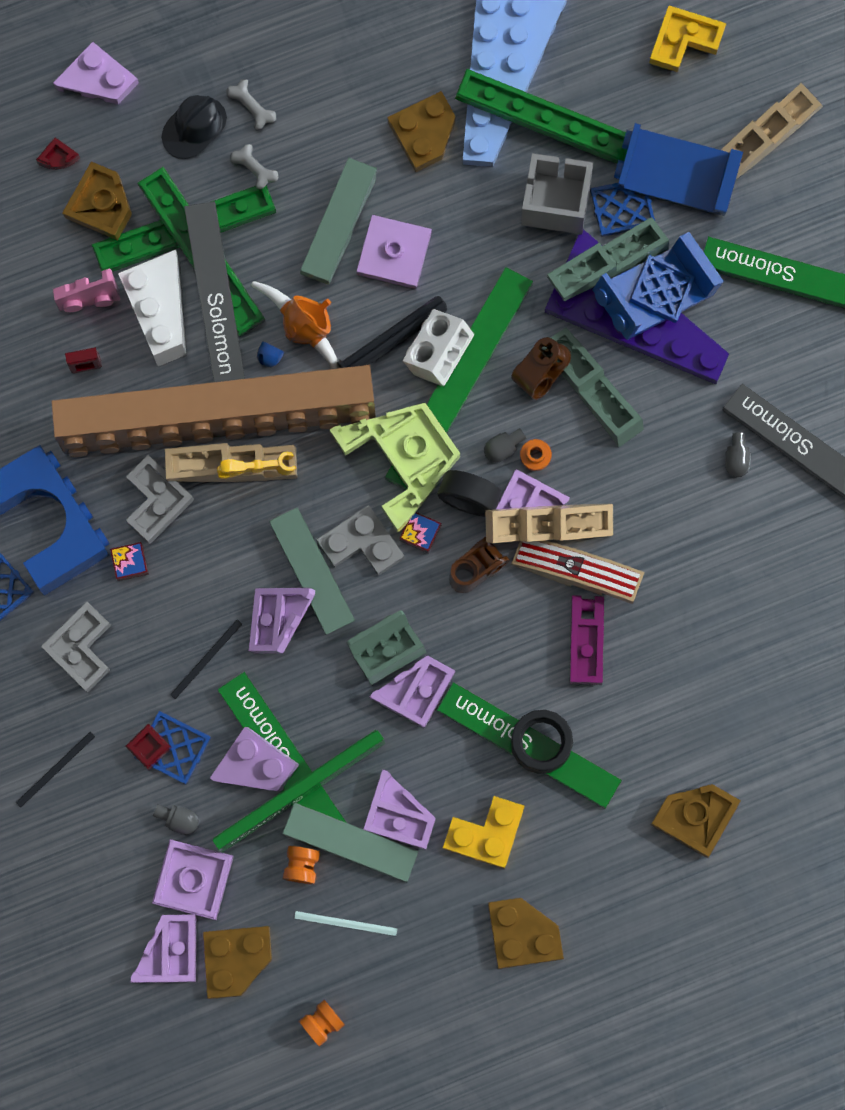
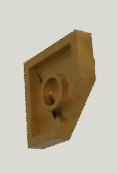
M442 91L387 117L388 124L415 172L442 160L456 116Z
M92 161L62 212L66 219L115 240L119 239L132 216L119 174Z
M713 784L682 793L671 794L666 797L651 826L704 857L709 858L741 800Z
M522 898L488 902L498 969L564 959L559 926Z
M269 926L203 932L207 999L238 997L246 992L262 970L272 961Z

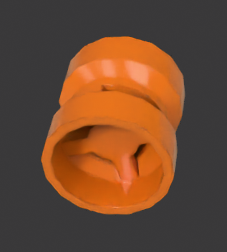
M288 846L287 857L289 863L288 867L284 869L283 879L303 884H315L316 873L314 872V866L319 862L320 851L298 846Z
M325 999L317 1005L314 1015H305L299 1020V1023L319 1047L327 1041L328 1033L338 1032L345 1026Z

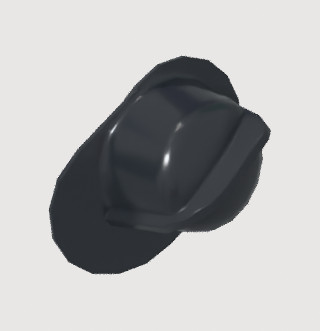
M195 95L188 97L181 103L179 109L163 127L161 138L164 148L176 158L188 159L197 156L205 150L225 127L227 120L225 108L219 101L210 96Z

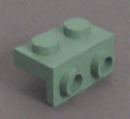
M402 610L393 615L386 616L381 622L365 631L357 633L347 641L354 660L371 685L427 653Z

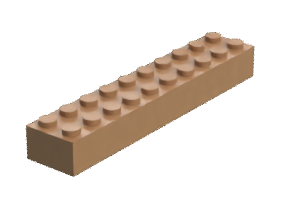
M370 365L52 400L54 436L63 453L69 454L71 457H83L90 451L99 450L105 454L116 453L119 451V448L132 447L133 450H145L150 448L152 444L161 443L164 446L173 447L181 445L182 441L194 440L196 443H207L213 441L214 437L226 436V439L235 440L245 437V434L257 433L259 436H270L275 434L277 430L286 429L289 432L297 433L306 431L307 427L320 426L321 429H331L339 426V423L351 422V424H354L365 418L366 420L376 418Z

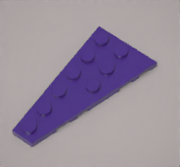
M583 229V233L578 235L566 263L599 242ZM554 288L545 307V313L715 385L717 384L729 353L682 313L676 324L666 320L626 340L623 334L613 325L612 318L606 309L597 302L595 293L592 291L593 288L566 301L561 298Z

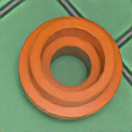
M529 440L521 448V462L529 470H542L551 461V449L542 440ZM532 450H539L542 456L534 459L531 457L530 452Z

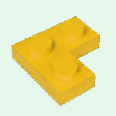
M669 5L649 64L678 72L687 46L716 55L726 23Z
M494 796L484 827L453 817L443 849L505 869L525 806Z

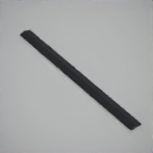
M238 619L170 694L174 699L183 692L240 628L242 623Z
M89 732L15 803L21 808L95 736Z

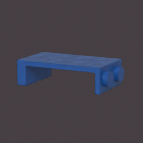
M635 123L633 131H626L622 148L628 149L625 161L618 160L614 178L619 179L618 188L725 216L742 159V151L731 149L730 152L643 130L640 129L641 124Z
M690 232L680 236L671 249L655 256L695 276L681 312L714 296L724 282ZM645 262L613 278H610L607 273L603 274L592 290L595 293L597 302L606 309L612 318L613 325L623 334L626 340L667 320L630 302ZM653 264L657 273L666 271L664 268ZM648 266V269H647V271H646L645 276H648V275H651V274H652V272H651L649 266ZM673 273L677 282L685 280V278ZM668 275L660 277L664 286L672 284ZM655 279L647 281L650 290L659 288ZM642 284L639 288L638 293L645 292V289ZM687 284L679 286L682 294L684 293ZM674 288L666 290L670 299L678 297ZM661 292L653 294L657 303L665 301ZM648 296L639 298L640 300L652 305ZM680 302L673 303L676 311ZM668 305L659 307V309L671 314Z

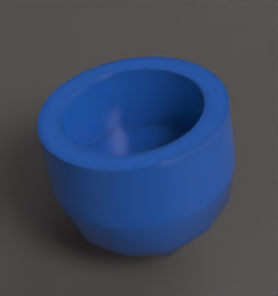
M262 341L257 352V359L261 365L272 368L281 361L284 352Z

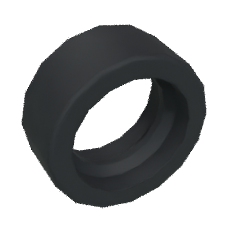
M448 470L445 472L437 493L439 499L449 506L482 517H486V510H495L502 494L501 489L489 480L458 470Z
M545 709L534 710L522 716L514 726L511 736V749L517 763L527 771L537 774L551 773L561 768L569 758L573 746L572 730L567 721L556 712ZM536 723L552 725L557 729L561 737L559 752L549 760L539 761L533 759L523 748L522 739L524 733L530 726Z

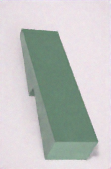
M348 157L300 270L301 275L327 285L330 284L352 238L353 228L376 182V167Z
M650 217L606 245L596 244L548 273L547 278L561 298L566 301L593 288L605 273L610 278H613L645 262L649 255L655 257L669 250V239L655 220Z
M567 327L551 337L558 344L566 346L571 354L570 363L561 374L616 445L621 447L642 432L644 427L640 415L604 376L603 368Z
M298 507L270 520L269 523L301 587L315 590V596L310 605L325 635L355 621Z
M294 803L283 831L285 837L345 858L347 861L404 882H408L419 852L297 803Z

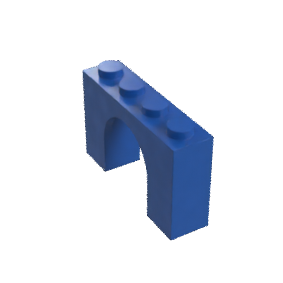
M38 445L0 469V515L33 497H48L56 500L64 507L66 524L60 538L48 548L23 562L37 587L45 596L110 556L105 549V546L110 543L100 528L95 531L88 522L93 516L85 503L82 502L79 505L76 503L72 495L77 491L68 476L61 479L56 471L61 465L53 452L50 450L45 453L41 445Z

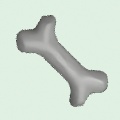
M241 79L236 86L227 87V97L239 100L254 116L255 130H261L266 123H274L276 121L275 111L265 110L249 94L247 79Z
M251 144L245 145L240 151L232 152L230 155L231 162L244 165L256 176L257 189H263L267 183L278 180L279 176L276 170L264 168L252 157L253 147Z

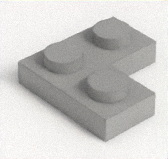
M149 455L126 476L127 480L147 498L126 519V522L144 540L151 544L194 501V498L177 481H167L166 471Z
M369 505L316 539L334 568L359 551L363 553L378 576L405 559L404 554Z
M86 602L41 647L88 693L110 671L89 647L111 625Z

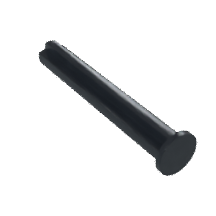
M435 296L343 361L339 359L336 362L340 368L370 365L419 331L433 309L445 313L447 311L446 303L440 296Z

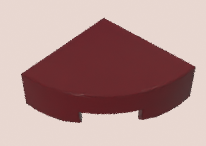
M55 137L36 161L37 164L44 168L58 170L75 164L80 159V156Z

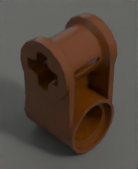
M544 337L535 343L523 361L515 367L511 379L534 400L540 399L550 390L555 380L569 365L571 359L570 351L566 346L558 344L554 339Z
M484 537L452 564L449 575L450 585L457 592L468 593L487 578L498 573L508 564L510 559L507 556H502L493 543L486 542V537ZM465 569L472 574L473 578L463 582L455 574L457 571Z

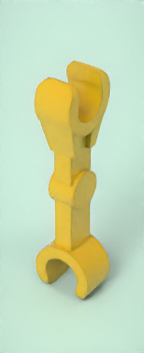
M287 451L281 453L276 460H253L247 463L233 459L223 460L220 466L217 467V473L220 479L232 478L244 472L259 473L263 470L276 469L281 475H290L294 472L296 466L287 467L283 464L282 460H291L294 457L292 452Z

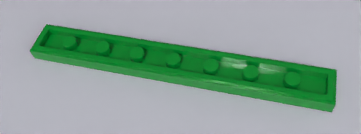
M505 267L470 328L474 333L471 342L445 386L437 385L427 403V406L446 433L449 432L533 285L532 280ZM391 465L385 480L407 490V486Z

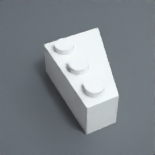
M176 250L118 273L158 367L186 355L181 270Z

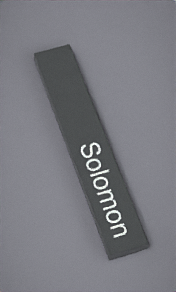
M213 201L184 206L214 382L245 379L216 203Z
M742 383L723 407V411L845 499V457Z

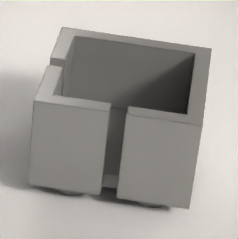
M532 153L522 206L521 225L582 234L592 180L593 162L566 158L564 178L558 177L560 157Z

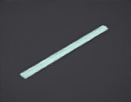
M295 912L294 919L393 936L397 934V928Z

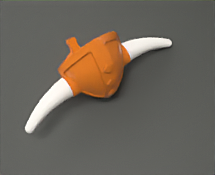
M256 281L251 283L253 288L272 300L284 315V331L289 341L310 344L323 356L331 369L340 368L336 362L337 357L329 341L326 339V335L331 331L327 307L332 303L329 299L324 300L322 304L302 296H294L290 299L271 286Z

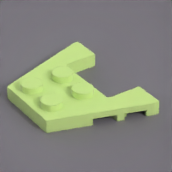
M426 403L388 412L384 416L366 420L365 418L354 424L342 427L339 425L329 429L330 434L345 456L369 440L374 439L408 489L382 505V510L397 532L403 529L443 479L445 472L450 470L460 458V452Z

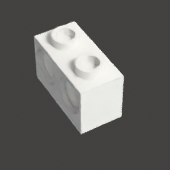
M433 309L428 319L423 322L413 344L407 349L403 362L414 376L444 387L471 342L474 333L463 319Z

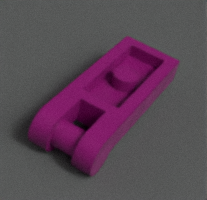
M572 595L570 684L602 685L604 596H594V599H582V595ZM582 611L593 612L594 619H581Z

